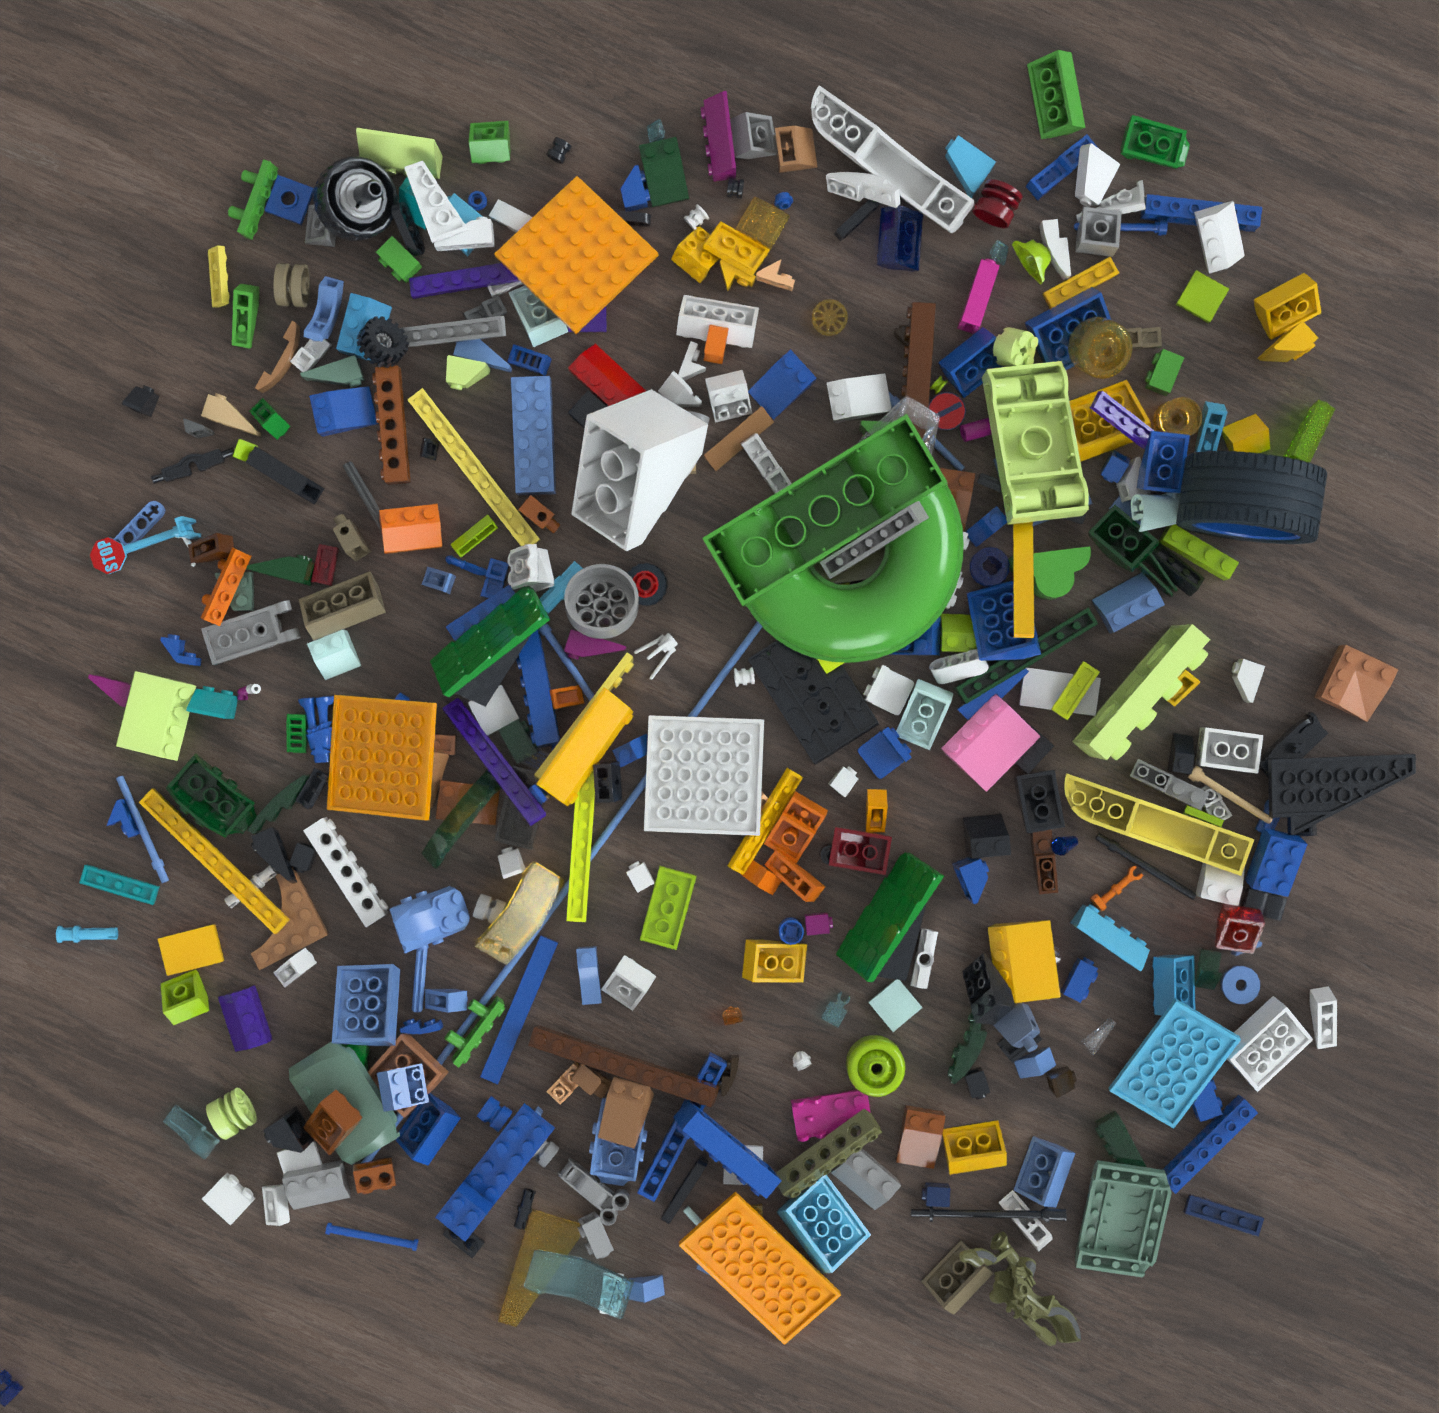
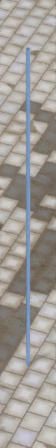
M758 621L688 717L698 716L759 633L762 626ZM646 774L592 846L591 861L646 787ZM569 879L479 1002L485 1006L567 895L569 892ZM471 1012L456 1033L463 1037L478 1015ZM448 1043L436 1060L442 1065L455 1046ZM399 1112L396 1114V1127L403 1119V1116ZM380 1149L366 1156L361 1163L372 1161Z

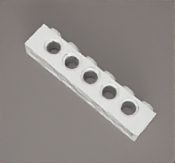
M324 817L303 831L365 927H368L388 914V906L383 899L380 900L376 893L378 891L374 884H370L366 879L367 873L362 867L359 868L355 862L357 858L352 851H348L345 845L347 843L343 836H338L335 831L336 826L334 822ZM325 833L329 834L331 837V842L329 844H326L323 841V835ZM335 850L341 852L340 860L334 858L333 852ZM345 866H349L352 869L350 876L344 874ZM355 882L361 883V892H357L354 889ZM366 898L372 900V908L365 906L364 901Z

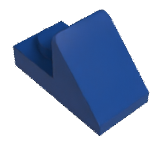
M642 735L612 750L617 761H620V767L647 755L648 735Z
M125 799L117 800L107 826L121 822V829L128 838L139 835L140 832Z

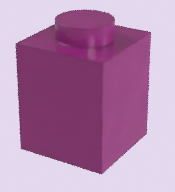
M827 912L804 914L807 936L830 933V928H833L832 917H828Z

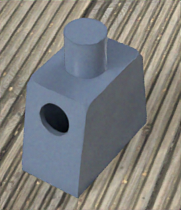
M1018 1003L1014 1009L993 1025L1014 1047L1021 1048L1024 1046L1028 1052H1032L1038 1047L1033 1038L1040 1033V1030L1029 1005L1025 1003Z

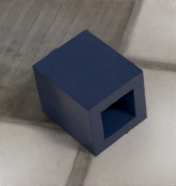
M925 1182V1188H922L921 1199L924 1200L926 1206L950 1207L951 1188L948 1183Z

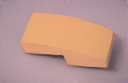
M574 1062L546 1091L560 1105L578 1087L571 1080V1076L579 1067L577 1062Z

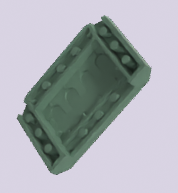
M331 1041L289 1068V1080L311 1114L322 1100L337 1090L346 1097L352 1107L356 1108L363 1117L354 1130L336 1148V1152L342 1161L352 1165L400 1136V1132L397 1133L395 1125L397 1122L396 1114L394 1111H383L379 1088L354 1050L350 1047L345 1048L341 1044H333Z
M1096 1161L1076 1247V1268L1143 1277L1148 1267L1155 1264L1172 1194L1165 1170Z

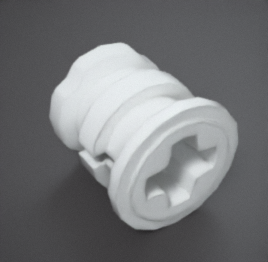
M698 204L695 205V210L689 212L690 215L684 216L685 221L693 230H696L698 225H702L704 219L709 220L707 213Z
M753 667L749 668V670L742 668L741 671L734 668L736 687L739 684H755Z

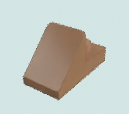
M580 1064L571 1076V1080L589 1095L595 1094L601 1099L608 1092L612 1083L610 1079L584 1064Z

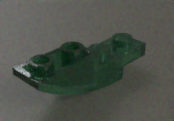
M972 1011L968 1018V1023H970L969 1030H966L964 1034L966 1044L958 1043L957 1047H954L952 1051L954 1061L953 1065L948 1068L947 1077H949L950 1082L956 1084L963 1078L975 1063L987 1036V1031L981 1028V1023H975Z

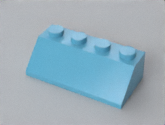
M1083 904L1070 923L1129 965L1142 971L1150 951L1145 947L1147 943L1138 937L1136 939L1130 937L1131 932L1124 927L1117 928L1113 925L1115 923L1114 920L1106 915L1104 918L1098 914L1099 910L1091 904L1088 907Z

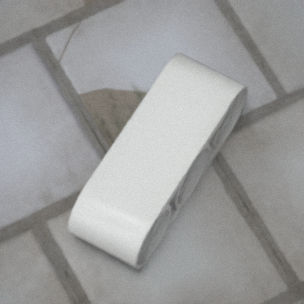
M977 649L936 659L929 666L938 684L981 675L989 668L986 661L979 660Z

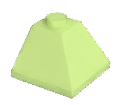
M450 355L447 357L446 382L448 385H451L450 388L462 390V387L469 388L490 374V368L485 362Z

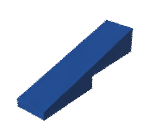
M1086 134L1062 153L1054 162L1033 177L1025 187L1038 201L1078 167L1079 152L1082 145L1091 143L1096 147L1097 145Z
M1026 668L971 702L961 705L957 710L969 720L995 694L1002 699L1029 671Z

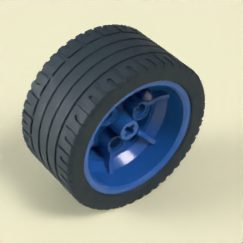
M1202 451L1189 454L1185 459L1176 524L1189 531L1241 541L1273 544L1313 543L1318 539L1327 471L1320 466L1306 461L1262 453Z

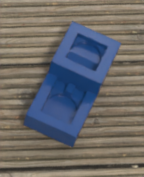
M490 559L481 597L488 599L504 588L509 568L508 563Z

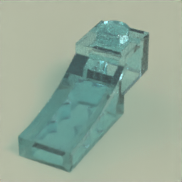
M177 1105L173 1107L163 1121L189 1145V1149L204 1160L220 1142V1140L206 1131L204 1125Z

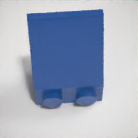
M789 350L757 381L748 393L774 420L816 382V377L794 352Z
M369 386L328 391L309 396L317 432L322 437L378 424Z
M1150 431L1139 468L1137 488L1180 493L1190 435Z

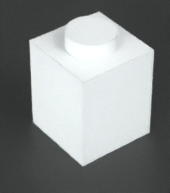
M637 861L628 866L630 870L626 873L637 893L655 883L644 862L640 864Z

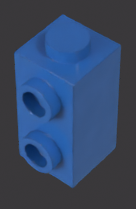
M1086 957L1083 960L1077 958L1060 992L1080 1003L1082 999L1085 1000L1089 994L1088 988L1091 982L1094 983L1098 976V968L1093 966L1095 962Z

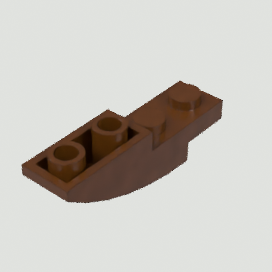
M1052 829L1033 832L1030 834L1038 893H1058Z

